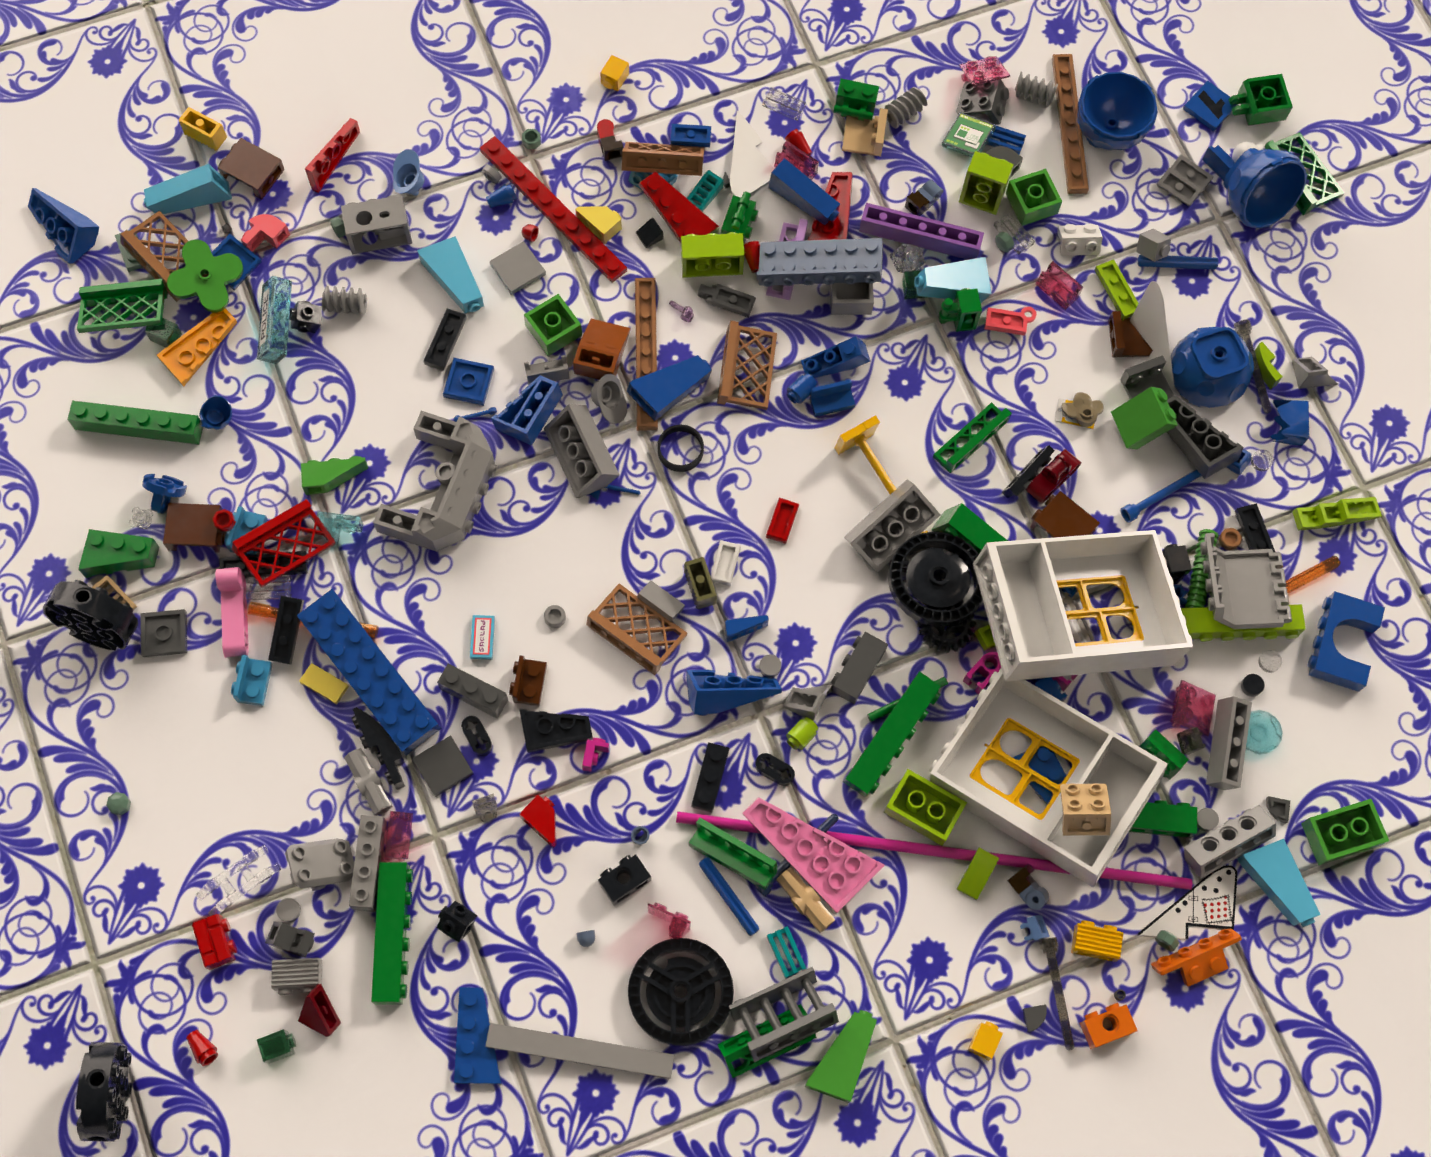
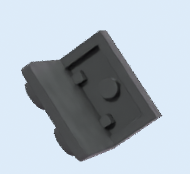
M1001 78L966 81L961 92L957 114L974 115L986 113L992 124L999 125L1001 124L1002 116L1005 114L1009 90Z

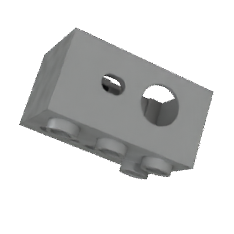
M391 195L382 199H369L359 203L351 202L341 206L345 233L352 254L412 244L402 195ZM369 231L378 235V240L371 245L365 244L362 241L363 235Z

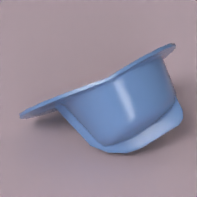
M408 149L402 151L395 159L393 165V189L399 194L407 193L417 196L425 179L420 170L418 154Z

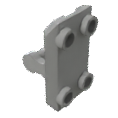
M336 838L290 845L285 852L291 871L292 883L299 888L311 887L312 891H317L325 888L328 884L347 882L353 877L354 860L349 841Z

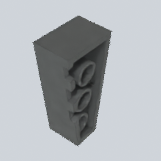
M1176 395L1167 400L1170 408L1176 414L1175 420L1178 426L1167 433L1204 479L1240 458L1244 448L1242 445L1234 443L1226 433L1214 428L1209 420L1197 415L1193 408Z

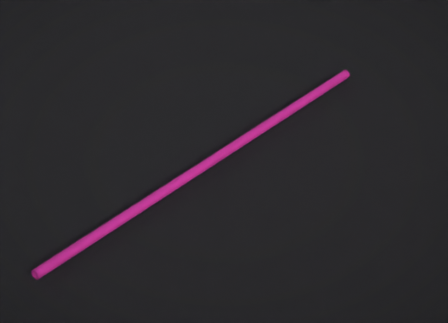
M677 811L676 823L696 825L697 820L702 818L721 829L760 833L747 820ZM831 831L826 832V834L851 846L972 861L976 850ZM989 852L999 858L996 865L1023 868L1030 864L1034 870L1070 874L1049 860ZM1105 868L1100 878L1187 890L1192 889V879L1114 868Z

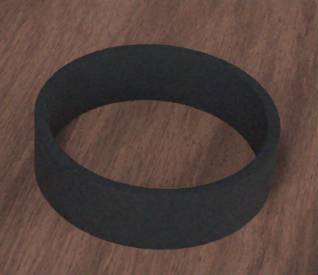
M673 425L660 435L658 440V456L661 463L668 469L676 472H686L695 468L702 460L704 442L700 433L691 426ZM674 432H687L699 441L701 452L693 462L685 465H676L663 457L660 450L662 441Z

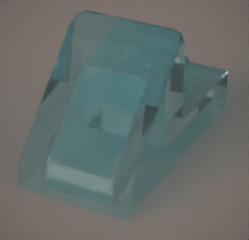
M319 511L317 513L319 520L337 545L341 530L351 534L362 532L364 524L361 517Z

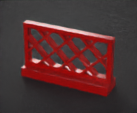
M307 499L232 542V550L236 556L241 558L261 588L335 545L334 539L311 509L312 505ZM310 516L315 523L314 528L301 527L302 520ZM287 529L297 530L295 540L283 538V532ZM299 531L312 533L311 542L297 541ZM314 535L324 536L328 542L322 546L313 544ZM269 539L279 541L277 551L265 549V542ZM281 542L294 544L292 554L279 551ZM296 545L309 547L308 554L305 556L294 555ZM250 550L260 552L258 562L248 560L245 553ZM262 553L275 555L274 564L262 563ZM278 556L291 558L290 564L286 567L276 566ZM259 567L272 569L271 576L262 580L258 574Z

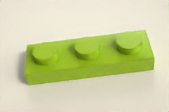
M1113 259L1096 266L1094 270L1116 310L1121 311V319L1124 320L1132 317L1139 303L1115 260Z

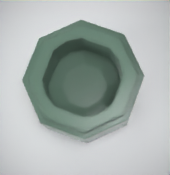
M527 129L522 133V144L527 149H536L541 145V134L536 129Z
M338 216L331 219L330 224L338 238L345 236L343 220Z
M1001 232L996 235L995 243L1002 252L1007 253L1013 249L1014 242L1008 233Z
M115 792L108 797L106 806L112 814L123 815L129 811L131 801L125 793Z
M1161 930L1155 938V941L1168 951H1174L1179 944L1176 936L1165 930Z

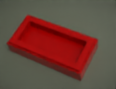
M779 498L766 538L784 544L787 543L799 508L798 503Z

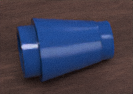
M504 184L487 196L486 199L490 208L514 203L513 200L517 199V196L511 184Z

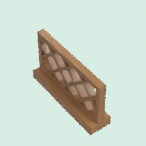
M625 142V147L622 149L621 171L650 173L656 171L657 173L702 176L705 147Z
M158 211L132 230L122 232L120 234L121 245L154 279L163 280L168 294L177 302L180 298H176L170 293L167 280L172 272L179 269V262L185 263L184 259L180 257V249H183L188 240ZM160 219L165 224L164 229L152 228V223ZM139 232L149 233L148 241L139 240L135 235ZM151 233L164 234L163 242L151 241ZM166 235L176 236L179 239L178 244L166 243ZM150 246L163 247L162 255L152 254ZM165 248L178 249L177 257L165 256ZM164 260L177 262L176 270L166 269Z
M730 321L726 331L717 404L725 405L728 402L767 410L777 333L739 326V322ZM740 332L749 334L752 340L745 344L740 338ZM762 337L771 338V345L765 348L759 339ZM754 342L761 350L755 355L748 348ZM742 350L750 357L745 362H742L737 356ZM762 354L769 360L765 366H762L756 359ZM751 361L759 369L752 374L745 366ZM740 368L748 376L742 381L735 375V372ZM760 372L766 378V382L762 385L754 378ZM748 380H751L756 387L750 393L743 386ZM739 387L745 396L742 398L732 397L733 390ZM759 391L764 397V402L755 401L751 395Z
M618 584L595 611L592 610L587 616L586 625L654 675L658 673L662 664L688 634L675 623L670 622L645 604L621 584ZM618 592L627 597V602L615 603V596ZM640 606L644 609V615L632 616L631 607ZM628 607L629 616L617 617L616 608ZM613 608L614 617L605 618L600 614L603 609ZM648 619H658L661 621V627L650 628ZM633 620H645L646 629H634ZM630 621L631 630L620 629L618 622ZM674 631L680 636L677 640L667 641L666 632ZM662 632L664 641L652 642L651 633ZM647 633L648 642L640 643L636 640L635 634ZM664 646L665 654L660 658L653 653V647Z

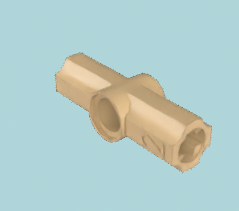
M792 867L777 878L776 881L789 895L794 907L808 918L819 933L823 932L835 921L833 916L820 902L821 899L811 886L803 882Z

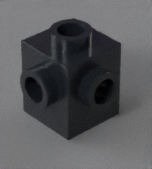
M298 301L294 308H290L288 318L291 320V328L297 329L302 333H316L321 326L322 306L311 304L308 301Z
M454 901L449 907L445 906L438 915L440 921L436 928L459 943L471 931L478 915L467 909L464 905Z

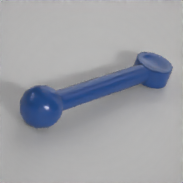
M491 407L488 410L465 416L456 415L454 421L457 422L459 417L470 419L487 414L493 415L497 413L496 407Z

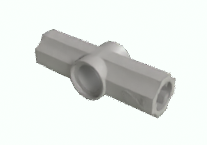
M361 748L349 752L344 759L355 777L354 781L362 796H365L374 815H382L389 811L393 806L382 788L383 784L375 769L370 766L365 753Z

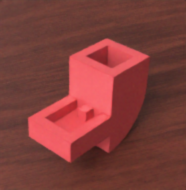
M260 214L249 220L251 229L244 233L241 242L252 252L264 240L277 249L290 236L287 225L277 217L269 214Z

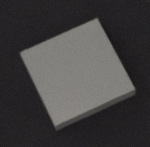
M524 241L490 260L491 267L511 294L516 293L546 275L545 269Z

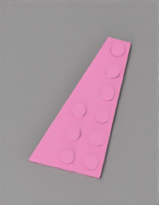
M757 798L742 813L835 913H838L885 866L881 862L870 858L866 854L857 851L761 798Z

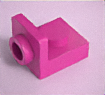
M601 738L587 739L582 764L583 771L591 772L592 766H597L599 753L595 751L609 753V743H606V740Z

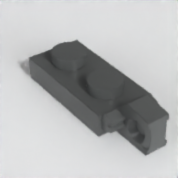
M701 284L698 290V296L706 299V302L710 305L749 318L756 300L754 296L717 284V286L712 285V287Z

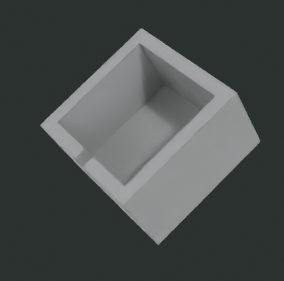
M834 283L830 285L831 315H872L874 305L873 283Z

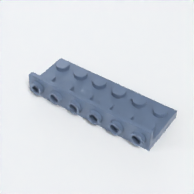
M883 238L760 242L759 271L756 273L758 284L770 287L773 285L792 286L793 284L832 285L834 283L854 284L866 282L872 284L882 282Z

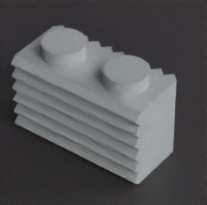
M320 958L272 960L271 988L278 991L279 995L292 994V990L310 993L317 984H322V960Z

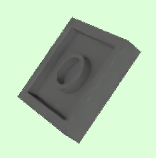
M185 609L141 613L142 657L187 653V612Z
M451 735L412 758L435 797L474 774Z

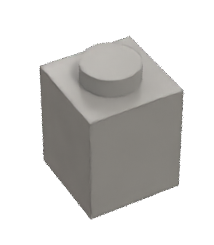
M1155 229L1139 234L1136 252L1154 262L1167 257L1170 252L1171 237Z

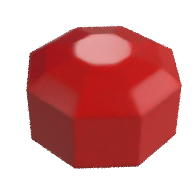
M226 509L217 511L212 518L214 526L223 532L232 530L236 523L233 513Z

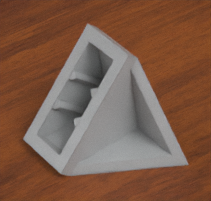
M1313 357L1292 359L1299 389L1338 384L1328 375V370Z
M832 685L803 689L793 687L783 706L804 718L808 717L814 721Z

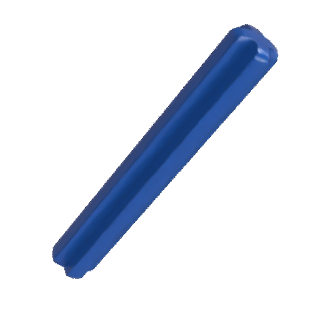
M1139 255L1138 266L1215 270L1218 267V258L1167 256L1154 262L1143 255Z
M706 857L699 862L700 868L748 935L752 936L757 933L759 926L710 858Z

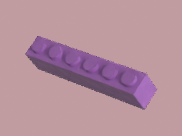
M870 203L865 205L859 232L967 260L978 257L984 232Z

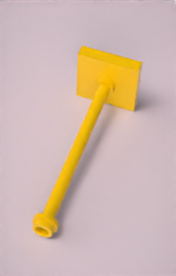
M875 415L841 434L834 449L839 455L855 445L859 446L889 494H892L896 488L866 442L869 437L874 435L880 424L879 419Z

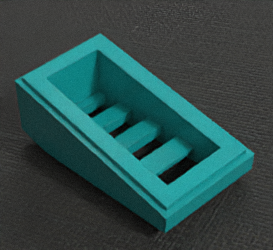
M707 170L687 199L703 212L723 189L724 180L710 170ZM693 200H697L701 203V205L699 206L698 204L693 202Z

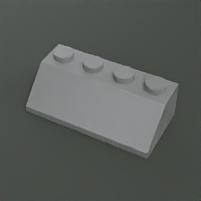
M568 404L544 427L545 433L576 498L607 487L619 476V472L586 405Z
M906 480L844 538L878 573L892 560L897 549L905 541L921 534L941 514L915 484Z

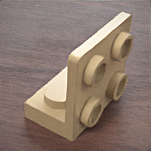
M880 108L879 116H875L872 121L867 119L862 121L858 120L857 117L847 116L842 151L881 156L888 109Z
M1098 783L1061 784L1063 836L1110 835L1111 809L1107 785Z

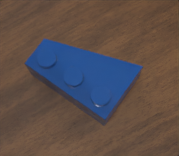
M541 375L521 391V395L516 400L510 401L500 414H495L491 418L497 431L533 445L563 396L558 382Z

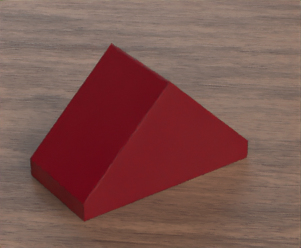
M317 984L306 996L298 1022L328 1037L337 1029L341 1021L322 984Z

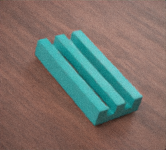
M788 926L767 935L785 979L795 975L800 970L807 969ZM782 934L786 935L800 967L796 968ZM775 937L778 938L791 967L789 972L773 939Z

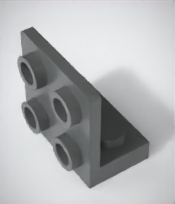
M1163 355L1125 369L1120 381L1130 399L1150 387L1161 388L1167 394L1168 399L1174 396L1162 373V369L1166 364Z

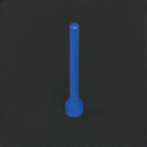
M1196 469L1138 504H1127L1120 509L1122 517L1128 523L1134 521L1142 510L1202 475Z

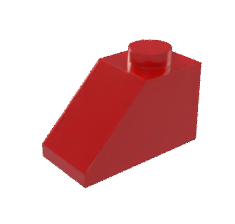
M537 795L519 815L529 827L554 848L557 845L556 813L553 808L555 805L546 796L542 798Z

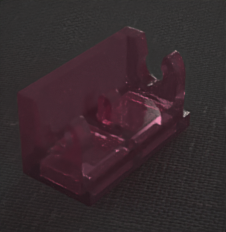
M788 141L783 144L782 152H777L775 168L785 158L811 180L818 173L819 161Z
M1054 261L1049 264L1045 272L1042 271L1036 282L1040 289L1065 310L1079 298L1083 289L1081 284Z
M390 811L383 860L398 859L402 862L408 859L413 813Z

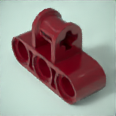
M1064 449L1048 466L1043 468L1042 472L1031 481L1025 491L1040 504H1043L1079 468L1082 462L1067 449Z

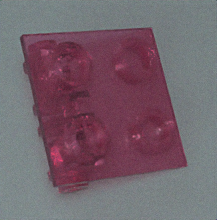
M988 56L985 59L959 64L964 72L961 75L962 81H970L973 86L1010 77V74L997 56Z
M1181 680L1179 687H1176L1177 693L1174 700L1176 705L1172 708L1175 711L1172 714V718H1170V722H1172L1173 727L1179 728L1183 725L1209 736L1216 695Z
M656 902L654 905L648 903V913L671 922L669 925L670 939L682 938L685 929L690 931L691 921L688 920L689 917L680 912L670 913L666 911V906Z

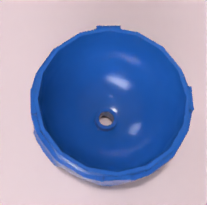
M1108 72L1100 76L1096 75L1082 89L1078 102L1077 122L1090 145L1105 150L1128 149L1139 144L1153 127L1158 113L1156 98L1152 88L1145 81L1140 80L1134 75L1124 72Z
M1250 148L1239 157L1226 174L1223 185L1228 190L1229 206L1237 218L1246 226L1266 228L1282 219L1295 206L1303 193L1307 181V173L1300 159L1291 152Z
M1229 327L1197 328L1180 340L1171 353L1174 387L1182 397L1189 401L1188 403L1197 407L1213 408L1227 406L1238 400L1250 384L1254 371L1253 357L1246 343L1239 337L1236 331Z

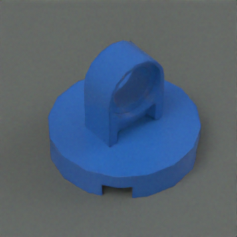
M146 474L143 477L142 486L153 493L152 511L164 514L168 509L171 497H183L186 494L187 485H183V481L167 475H163L162 478H154L155 474Z

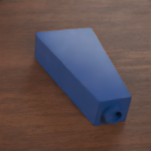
M784 158L771 172L768 188L824 225L829 221L833 222L838 217L840 203Z
M697 355L632 380L628 385L627 393L656 421L708 380L712 369L706 360H702Z

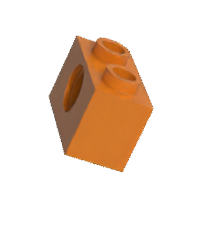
M1118 1003L1105 1007L1107 1011L1098 1015V1012L1095 1011L1084 1016L1085 1020L1080 1023V1026L1090 1049L1138 1031L1127 1004L1119 1006ZM1104 1019H1108L1111 1021V1031H1108L1103 1027Z

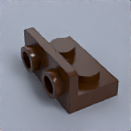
M522 655L519 656V661L514 662L513 674H516L515 682H511L509 695H512L514 703L540 706L547 662L528 660Z

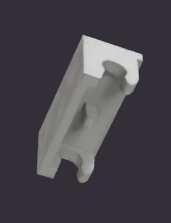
M562 355L559 360L529 365V362H524L528 385L540 375L553 381L569 379L565 355Z

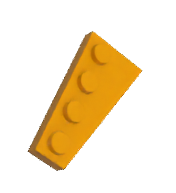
M226 308L220 312L212 313L159 352L157 357L184 387L233 329L237 321Z

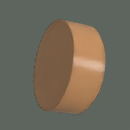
M1233 528L1225 529L1219 536V544L1226 550H1235L1242 541L1239 531Z

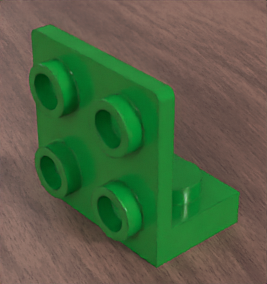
M1156 729L1139 746L1168 764L1163 777H1167L1169 780L1189 760Z

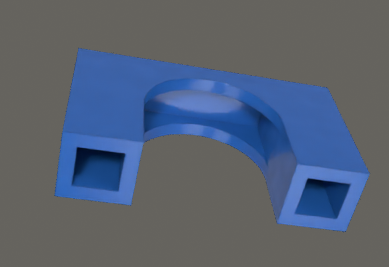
M1334 591L1329 597L1324 599L1322 609L1325 611L1318 621L1317 628L1320 631L1313 641L1312 647L1315 648V651L1308 661L1307 667L1310 668L1308 675L1360 692L1367 685L1371 666L1341 655L1334 645L1333 632L1336 627L1347 625L1374 633L1381 627L1385 607Z

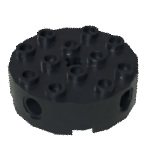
M75 580V582L61 581L55 584L43 606V613L57 627L64 626L70 630L69 635L106 650L115 651L117 647L121 650L125 649L138 626V619L133 614V608L126 604H121L119 601L108 596L109 593L105 589L100 587L91 588L80 580Z
M91 1042L89 1053L84 1055L76 1097V1109L81 1110L76 1123L77 1133L81 1141L114 1142L120 1138L122 1123L127 1121L129 1108L126 1106V1097H131L132 1083H128V1070L131 1065L132 1055L127 1052V1046L123 1043Z

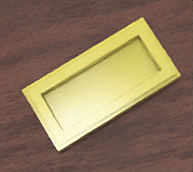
M313 663L310 664L299 680L301 684L335 704H338L349 688L347 683Z

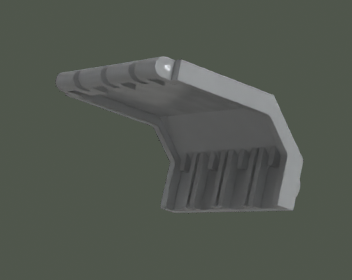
M1206 533L1204 542L1200 544L1201 555H1205L1203 572L1208 575L1205 587L1206 592H1210L1211 598H1208V609L1213 611L1214 620L1232 629L1283 627L1284 623L1292 622L1290 606H1287L1289 605L1287 588L1285 587L1286 580L1284 569H1282L1281 553L1273 552L1272 549L1223 551L1213 546L1215 534Z

